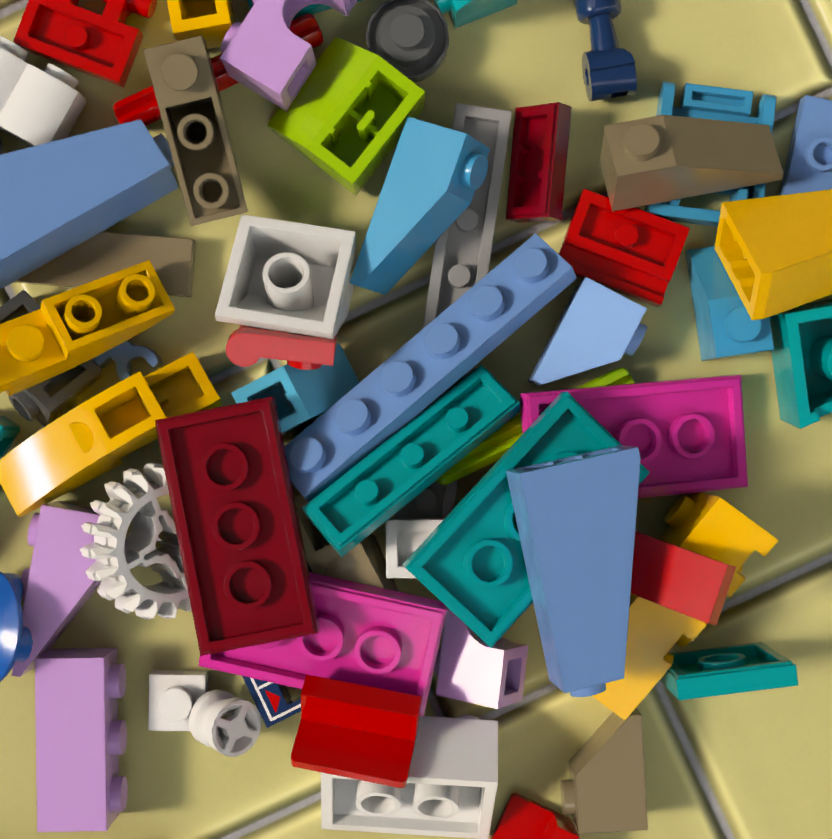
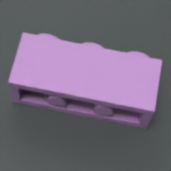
M117 648L49 649L35 658L37 832L107 831L119 815V812H123L126 808L128 784L125 776H119V755H123L126 749L127 727L125 720H118V698H123L125 694L126 669L123 663L117 664Z

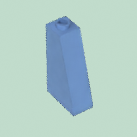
M139 119L1 154L0 289L178 189L179 187L171 169L174 167L169 143L162 133L152 138L142 120Z
M617 445L506 470L549 681L564 693L570 692V695L573 697H588L602 693L606 690V683L624 679L641 461L638 447Z

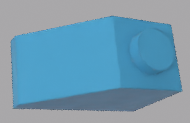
M715 246L685 251L701 361L774 350L770 318L751 320L714 249Z

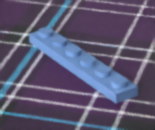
M535 233L285 446L290 478L293 485L308 502L312 501L403 428L574 282L577 278L573 267Z

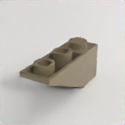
M201 35L143 49L190 225L194 226L247 213L248 209L206 40Z

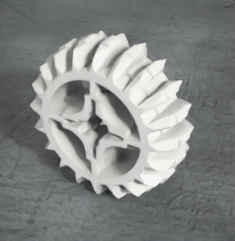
M147 463L144 465L143 473L140 470L131 468L123 471L124 486L113 481L104 484L106 493L110 498L108 503L94 500L90 503L93 511L100 514L97 523L86 522L81 525L85 533L94 535V543L86 544L79 550L82 552V556L97 559L85 573L91 580L102 581L97 592L102 598L107 600L115 599L114 605L116 609L127 614L135 611L136 616L148 620L153 619L156 613L165 619L175 618L178 607L187 612L192 609L174 516L170 517L168 510L160 508L157 501L158 497L169 495L165 470L161 464ZM132 521L131 532L126 538L128 527ZM161 531H165V532L163 533V534H164V539H163V540H161V539L158 537V535L160 534ZM156 541L162 544L158 550H156L155 546ZM137 565L145 568L151 565L153 571L160 573L163 581L154 585L142 586L134 578L130 569Z

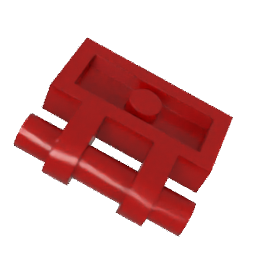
M28 0L13 43L27 52L124 88L143 39V34L139 29L125 24L126 18L132 12L150 19L155 12L157 0H101L106 2L102 15L79 7V0Z

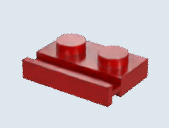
M583 189L566 231L559 255L573 267L576 277L581 279L587 277L610 290L659 307L663 303L665 291L672 279L690 228L635 207L612 212L608 197Z

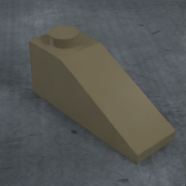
M658 115L604 126L600 165L612 212L782 180L784 175L769 125Z

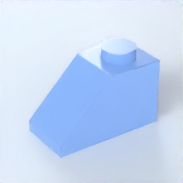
M584 277L577 284L528 382L539 386L621 360L624 353L632 356L639 347L647 330V326L640 323L647 308Z

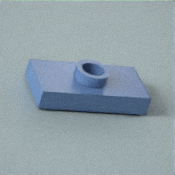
M805 95L800 99L779 195L832 189V100Z

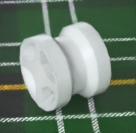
M215 689L206 692L197 699L191 709L189 726L193 737L207 747H212L224 756L236 757L246 753L255 744L261 730V716L256 706L249 701L237 698L225 690Z

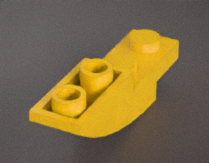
M150 260L42 300L40 309L1 323L0 393L6 391L7 395L11 396L55 377L124 343L172 315L175 307Z
M194 352L144 377L141 371L73 408L0 459V484L17 516L20 518L41 507V505L47 504L122 464L120 458L158 439L155 420L213 409L221 405V399Z

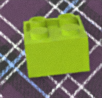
M336 36L316 61L317 65L287 112L279 108L267 124V127L356 196L398 143L407 116L417 119L424 110L425 91L379 55Z

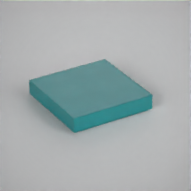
M762 642L670 653L674 656L673 664L660 679L678 700L799 686L796 664Z

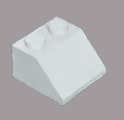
M242 214L215 312L216 321L334 339L348 316L354 285L349 282L358 259L356 231Z

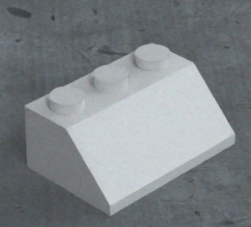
M470 715L456 718L420 716L407 785L404 788L321 772V829L488 839L498 786V721L481 720Z

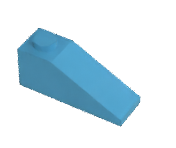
M407 116L349 283L386 295L471 204L475 190L483 184L488 171L487 156L490 148L467 133Z

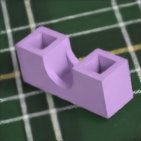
M252 0L253 7L242 23L239 21L235 22L227 31L221 44L222 55L220 59L229 77L287 112L317 65L312 45L289 30L294 16L306 6L323 4L330 6L347 17L357 0Z
M447 607L442 644L438 650L434 667L435 674L438 677L436 695L496 709L521 702L523 699L528 645L512 642L501 637L491 648Z

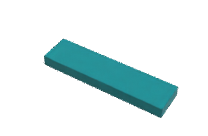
M481 364L302 508L305 516L339 555L343 557L520 412V402Z

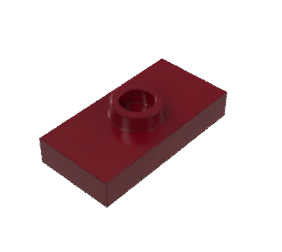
M556 102L515 108L506 220L517 223L562 220L571 106Z

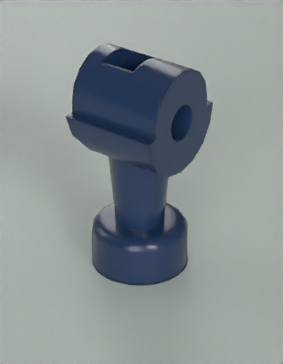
M574 0L578 21L589 25L591 51L584 52L582 56L583 81L588 100L592 102L635 95L637 91L636 62L630 52L619 48L612 21L621 13L620 0Z

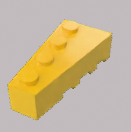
M702 492L693 493L690 498L687 495H683L675 502L664 520L669 526L659 538L665 542L735 566L736 569L727 593L729 597L745 581V576L741 574L743 563L754 550L765 557L779 541L721 497ZM630 593L624 679L606 683V690L592 697L623 720H626L672 666L674 656L669 653V650L675 643L683 647L690 641L693 642L707 623Z

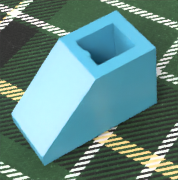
M337 343L333 366L322 365L319 369L302 370L287 364L231 392L236 404L275 397L281 432L284 435L321 416L360 382L340 343Z

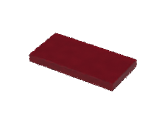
M267 397L155 420L200 656L319 633L320 625L275 397Z

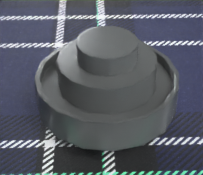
M388 0L381 4L370 17L366 31L368 51L382 57L412 82H420L433 75L445 61L449 46L447 22L440 10L428 0Z

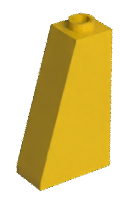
M832 189L722 202L714 249L751 320L765 319L832 295Z

